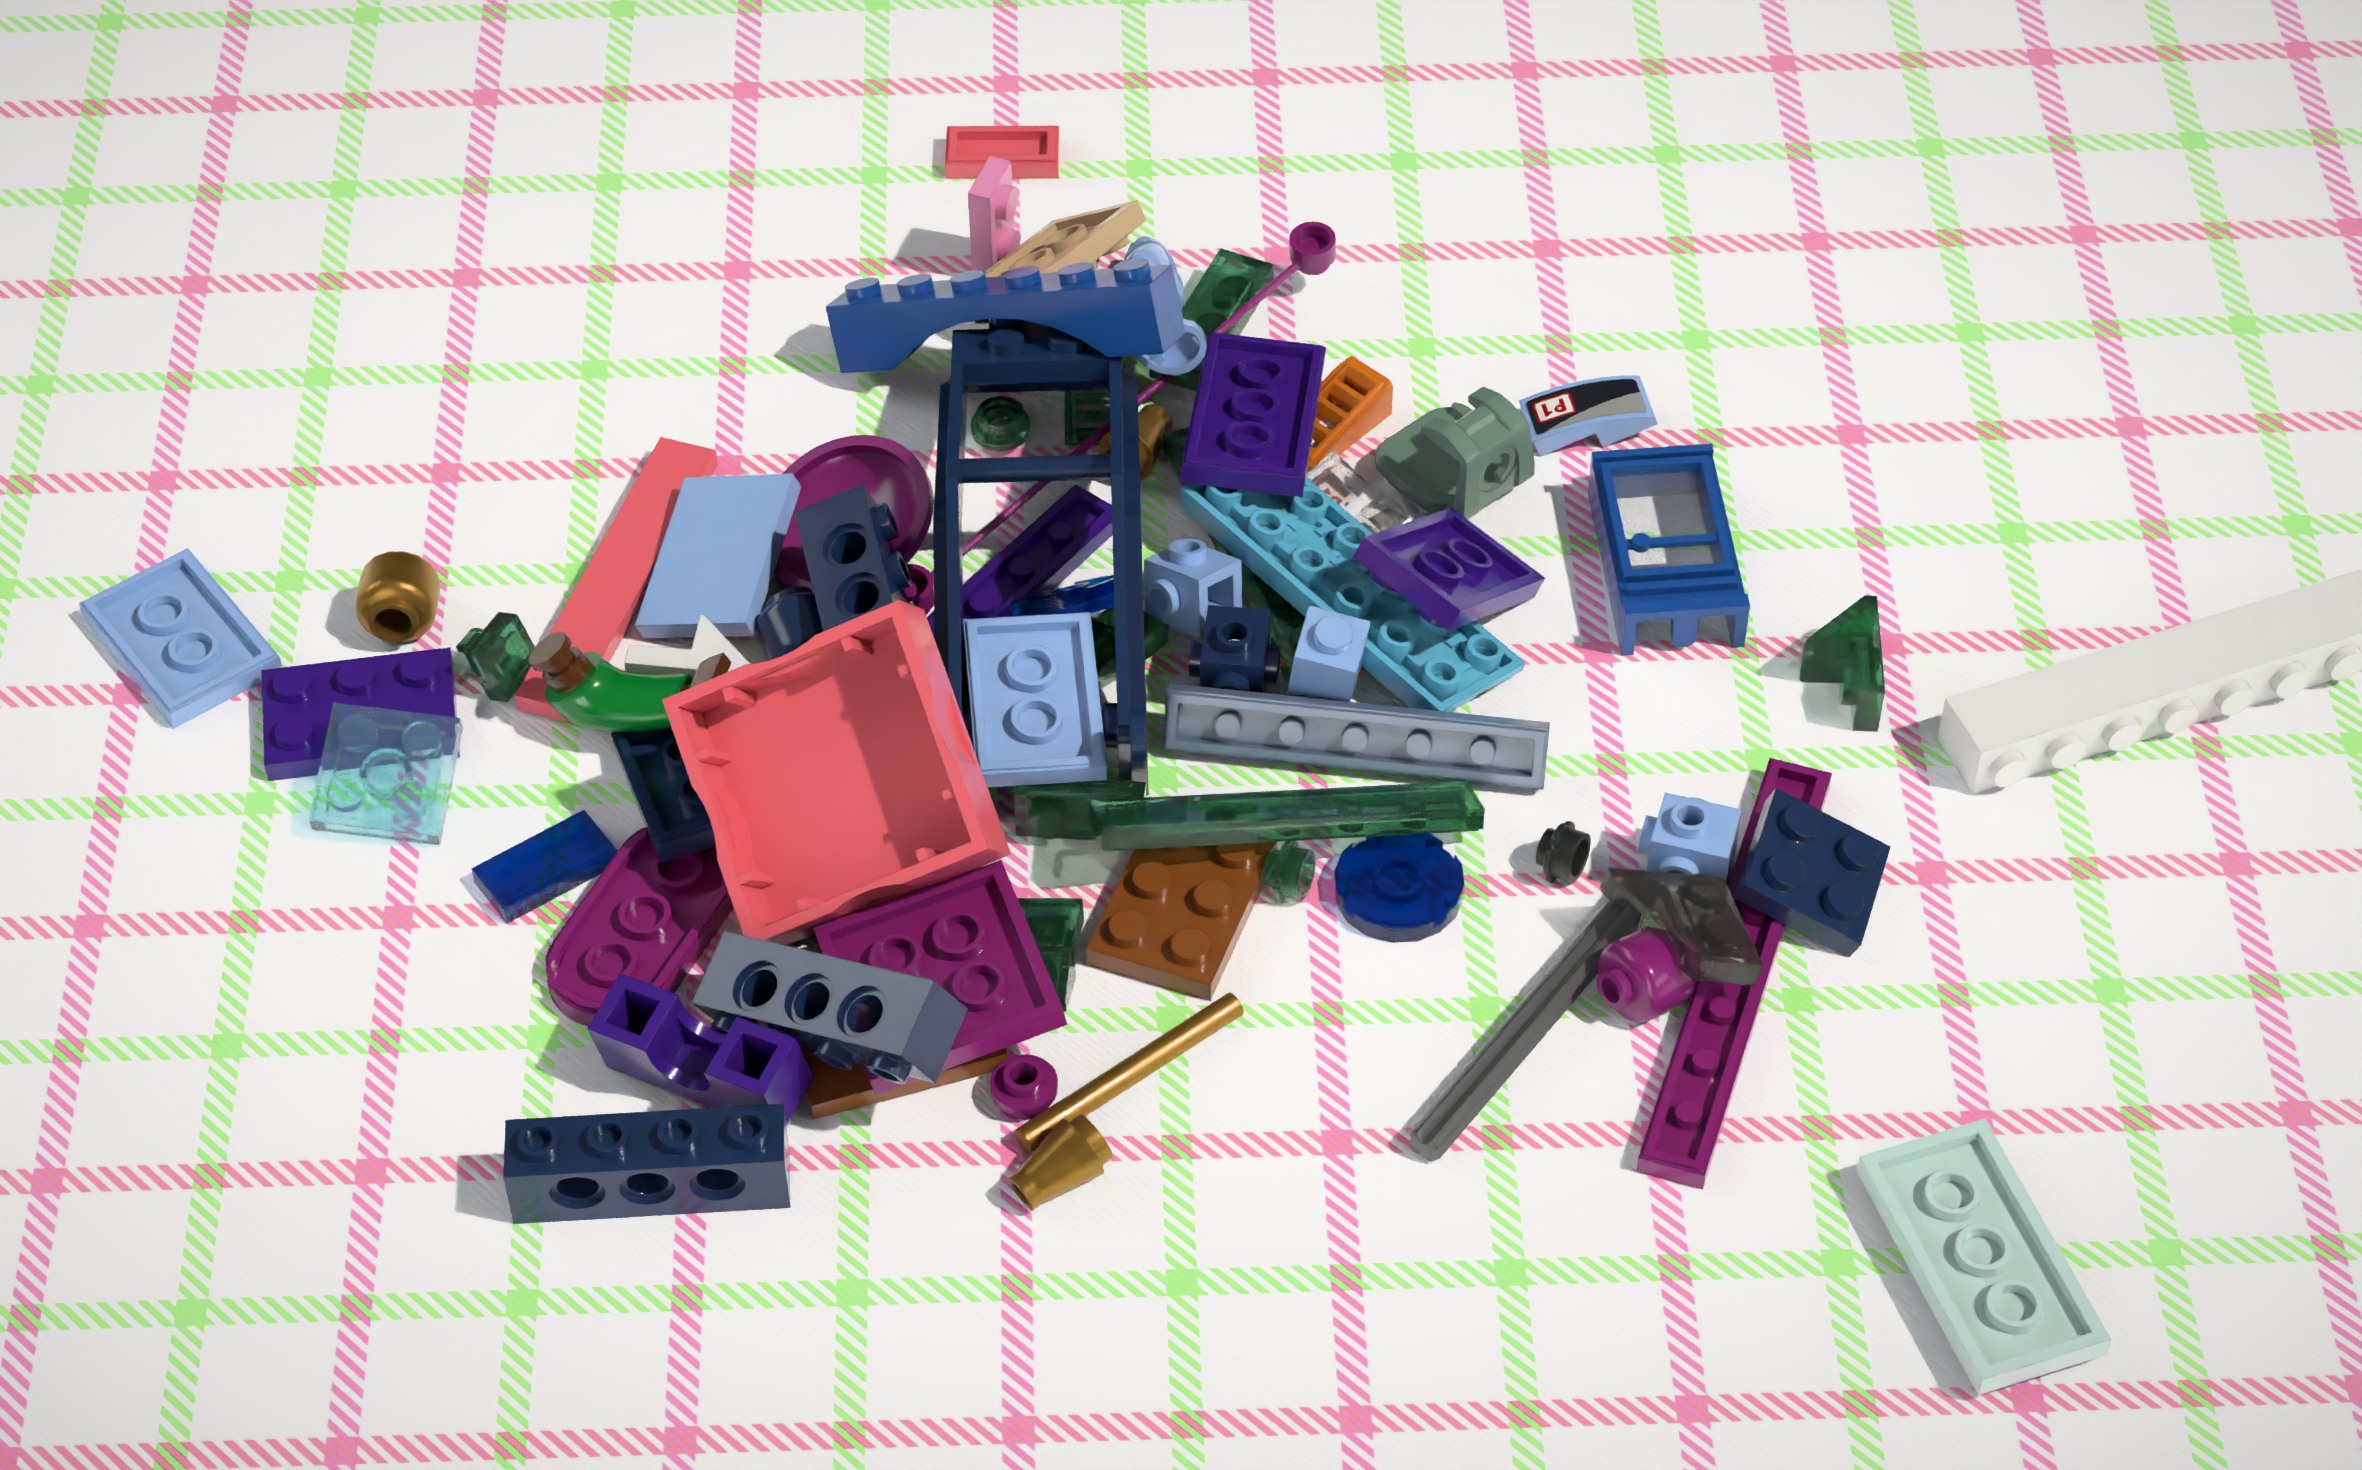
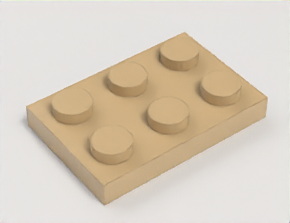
M1138 200L1052 220L985 271L986 277L1003 276L1010 270L1027 266L1038 267L1040 273H1054L1065 266L1083 262L1092 263L1094 270L1098 268L1096 260L1100 256L1112 254L1130 243L1128 235L1146 222V217Z

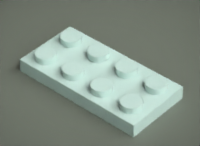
M1986 1119L1859 1157L1857 1174L1977 1395L2108 1354L2112 1340Z

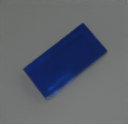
M582 810L471 868L474 883L505 923L508 924L600 875L616 854L617 849L587 812Z

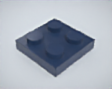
M1776 788L1764 802L1733 898L1850 957L1862 945L1891 846Z

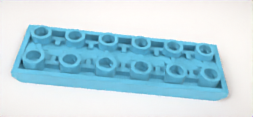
M1307 477L1303 497L1191 483L1180 488L1179 497L1186 514L1236 558L1241 559L1243 564L1303 616L1306 617L1308 607L1311 605L1371 621L1361 666L1410 708L1452 712L1468 703L1481 692L1493 688L1523 671L1526 662L1477 621L1451 631L1436 627L1425 621L1418 614L1417 606L1399 592L1387 590L1375 583L1369 575L1370 570L1353 558L1363 538L1373 533Z

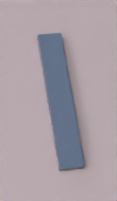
M1169 683L1166 691L1162 750L1543 790L1550 722Z

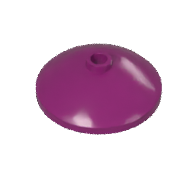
M853 435L834 439L813 448L799 457L782 473H793L801 485V489L773 575L787 589L799 586L807 587L814 592L794 512L861 484L864 485L877 505L885 502L892 511L899 530V537L892 540L894 552L898 551L907 565L919 550L928 533L934 510L931 481L919 460L903 445L874 435Z

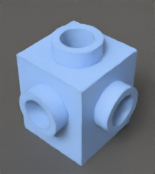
M1197 539L1176 540L1169 545V548L1144 559L1145 616L1171 625V628L1177 632L1191 633L1201 637L1204 635L1208 605L1242 608L1241 559L1208 548L1203 541Z
M1665 792L1658 817L1646 815L1641 830L1638 853L1648 856L1645 882L1665 886L1673 891H1687L1723 899L1736 853L1742 809L1711 803L1701 798L1685 797Z

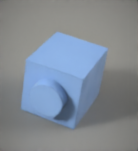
M1309 605L1294 655L1287 695L1351 702L1364 656L1371 621Z

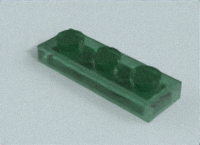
M1220 248L1181 309L1183 319L1196 322L1203 329L1205 337H1207L1208 333L1213 332L1274 279V264ZM1259 304L1224 334L1240 335ZM1203 360L1190 372L1175 375L1167 383L1197 391ZM1149 369L1150 378L1158 379L1162 375Z

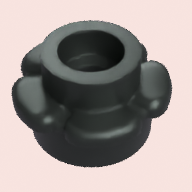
M1572 821L1561 823L1556 829L1547 828L1537 847L1536 863L1543 866V872L1548 882L1554 883L1556 878L1574 883L1580 877L1590 852V835L1576 830L1575 824Z

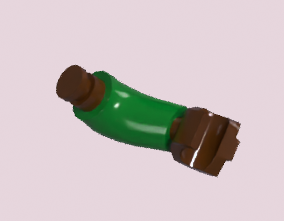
M562 631L554 632L540 641L528 659L529 664L535 671H543L542 677L548 684L544 694L545 698L560 716L576 727L603 732H642L672 728L662 699L728 672L732 663L724 653H720L701 662L694 677L691 674L626 672L611 665L597 652L582 653L579 648L571 647V639Z

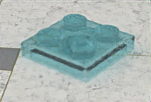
M333 703L309 816L312 830L440 845L463 731L461 718Z

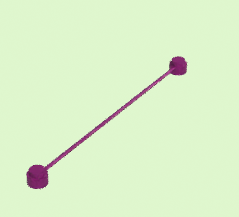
M1314 221L1296 226L1289 235V252L1292 264L1213 332L1225 333L1297 270L1307 275L1324 273L1336 258V235L1333 229L1324 223ZM1162 374L1138 395V407L1175 375ZM1110 420L1068 456L1083 455L1110 431ZM1037 481L962 546V557L1051 481ZM907 564L912 580V586L904 589L907 602L912 601L915 606L924 609L927 615L934 606V570L930 573L923 566Z

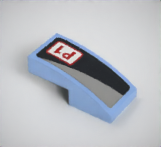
M1639 375L1609 376L1577 381L1518 400L1524 418L1529 424L1531 439L1540 457L1595 433L1602 447H1605L1658 424Z

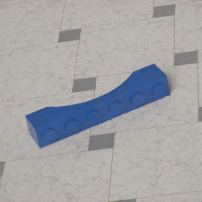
M1147 259L1126 260L1114 265L1112 269L1094 270L1092 263H1075L1065 266L1054 273H1040L1038 267L1027 266L1010 270L1003 276L986 277L985 271L971 270L956 274L950 280L933 281L930 274H917L899 280L897 284L880 285L878 278H862L844 286L845 292L825 306L840 373L894 370L915 353L933 334L960 323L989 318L1017 319L1050 326L1086 342L1107 357L1164 354L1186 333L1172 264L1150 266Z

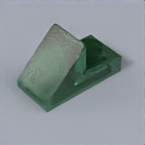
M1864 595L1810 636L1804 644L1799 680L1808 683H1839L1840 705L1851 706L1852 731L1878 732L1885 695L1877 596Z

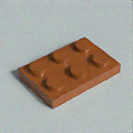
M1156 804L1086 947V964L1211 1001L1278 853V839Z

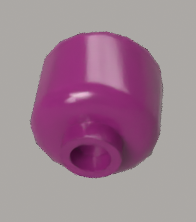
M1649 925L1605 946L1598 960V992L1605 1004L1625 1019L1639 1023L1648 1021L1689 1000L1695 988L1698 972L1697 958L1686 939L1678 934H1674L1665 927Z

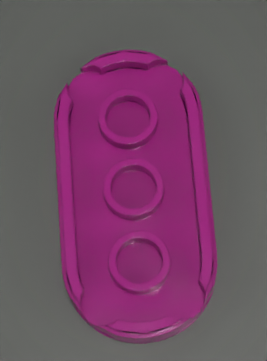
M646 827L636 831L622 844L554 938L547 951L545 962L549 994L556 1007L565 1016L579 1024L589 1026L620 973L672 993L677 991L734 908L717 861L716 846L660 863Z

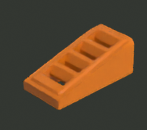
M1349 356L1340 363L1321 383L1312 438L1319 444L1316 448L1311 446L1307 474L1311 477L1392 414L1393 385L1391 381L1354 356ZM1341 405L1350 412L1346 413L1345 411L1340 409L1339 406ZM1323 421L1334 429L1331 431L1319 422Z

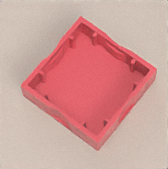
M901 600L894 601L816 634L797 649L781 657L755 664H745L662 699L691 785L701 799L710 818L715 836L717 861L744 936L787 946L814 935V927L964 874L1011 855L928 619L922 608Z

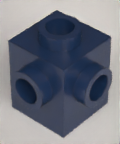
M1208 605L1203 640H1191L1189 677H1200L1201 687L1265 693L1266 683L1277 684L1280 667V646L1270 645L1271 610Z

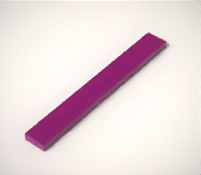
M1769 758L1695 983L1694 992L1691 995L1638 1156L1636 1172L1699 1189L1704 1188L1786 925L1733 897L1765 800L1778 788L1823 811L1832 779V773Z

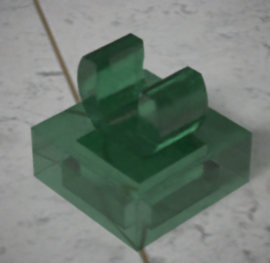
M498 612L484 629L471 628L456 645L458 652L465 655L471 666L469 672L479 680L489 700L509 702L531 667L528 659L535 646L517 614Z

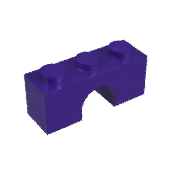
M621 973L618 975L587 1028L607 1068L712 1108L784 1104L787 1124L813 1079V1075L796 1038L736 1017L727 1034L719 1032L693 1017L685 1009L677 994Z

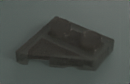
M1608 867L1600 885L1602 894L1609 901L1626 898L1641 912L1642 916L1637 928L1666 939L1673 948V957L1676 965L1692 980L1754 986L1763 965L1724 878L1713 877L1707 874L1688 875Z

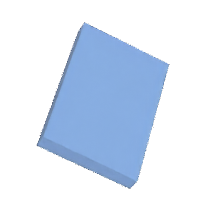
M793 473L684 478L635 623V627L643 638L695 637L700 615H704L723 636H754L756 623L762 611L801 489V485Z
M188 548L79 603L83 619L173 729L262 683L261 670L282 668L280 656Z
M1090 612L963 619L973 748L987 787L1107 780V761Z

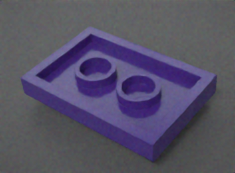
M1452 507L1366 536L1353 556L1355 560L1370 570L1369 575L1375 583L1387 590L1399 592L1417 606L1418 614L1425 621L1449 631L1534 598L1545 580L1544 576Z
M451 647L261 670L264 766L268 781L460 758L455 674Z

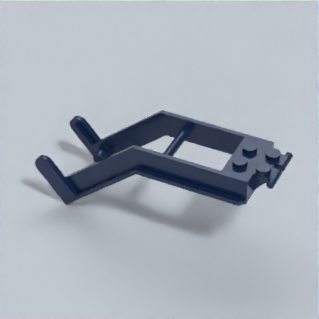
M989 318L975 321V324L989 323V329L953 330L951 376L949 381L940 385L933 511L935 642L971 743L973 745L970 707H965L962 563L964 484L1111 479L1117 703H1104V710H1101L1104 742L1106 748H1118L1120 780H1132L1133 795H1149L1137 379L1122 373V357H1107L1086 342L1053 327L1017 319ZM1110 389L1111 454L965 459L968 393Z

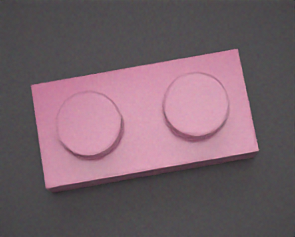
M989 156L968 191L972 270L986 271L1020 245V231L1014 229V214L1018 204L1019 191L1017 187L1012 186L1011 161Z

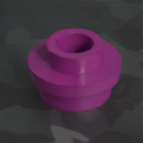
M1022 1054L1009 1057L999 1063L992 1072L990 1078L991 1096L998 1107L1008 1116L1019 1120L1032 1119L1048 1109L1055 1100L1058 1093L1057 1073L1049 1062L1038 1056ZM1022 1081L1032 1082V1083L1027 1084V1085H1019V1084H1017L1018 1082H1022Z

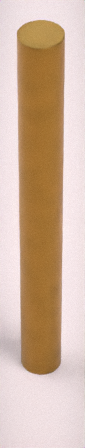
M1228 992L1015 1129L1014 1135L1017 1142L1025 1152H1032L1038 1148L1061 1119L1070 1122L1079 1114L1086 1117L1242 1016L1244 1010L1240 1001L1234 994Z

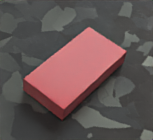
M947 126L945 152L946 179H976L989 156L1011 161L1012 179L1059 178V126Z

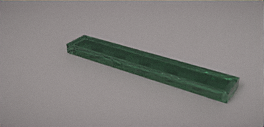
M1467 781L1089 801V823L1101 849L1104 851L1479 831V829H1483L1485 814L1484 806Z

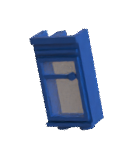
M1712 443L1618 449L1591 453L1588 498L1621 656L1634 655L1637 622L1671 619L1670 634L1672 643L1677 647H1688L1697 639L1699 617L1725 615L1732 648L1745 647L1750 602L1748 594H1745L1713 459L1714 449Z

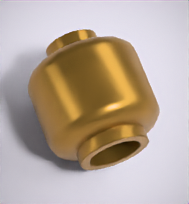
M388 551L374 556L364 566L359 579L355 600L357 620L365 631L384 641L392 643L409 642L422 637L431 629L437 613L441 590L437 572L428 561L419 555L409 552Z

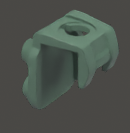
M1483 386L1468 396V402L1475 408L1474 410L1462 403L1454 402L1451 407L1436 408L1427 412L1384 440L1377 447L1375 453L1376 469L1387 479L1390 485L1400 489L1428 511L1429 515L1452 507L1466 519L1471 518L1481 509L1514 487L1521 485L1535 474V460L1529 424L1524 416L1502 394Z

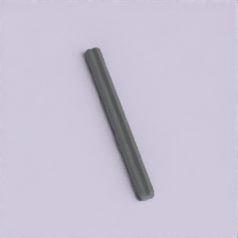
M1629 879L1623 883L1410 1130L1411 1139L1409 1145L1415 1153L1421 1154L1428 1161H1435L1443 1156L1598 974L1599 956L1605 946L1633 933L1654 909L1653 900L1655 892L1650 886L1643 885L1637 879Z

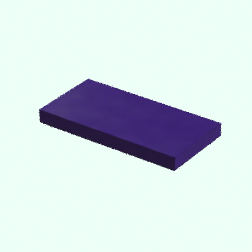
M1216 332L1208 333L1206 353L1202 362L1181 464L1180 482L1303 497L1325 365L1326 347L1323 345Z

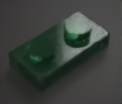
M1103 780L1015 786L1016 836L1037 837L1048 840L1060 838L1094 840L1105 843H1137L1147 824L1146 782Z

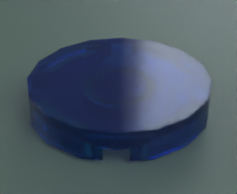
M1114 574L1077 581L1072 586L1050 592L1047 589L1011 601V605L1007 607L1009 617L1094 613L1113 607Z
M1408 827L1381 828L1366 834L1365 841L1358 843L1354 848L1353 843H1351L1341 853L1334 870L1336 906L1347 923L1368 937L1390 943L1418 942L1440 933L1457 917L1464 899L1465 883L1463 868L1455 853L1453 858L1448 851L1443 849V842L1432 834Z

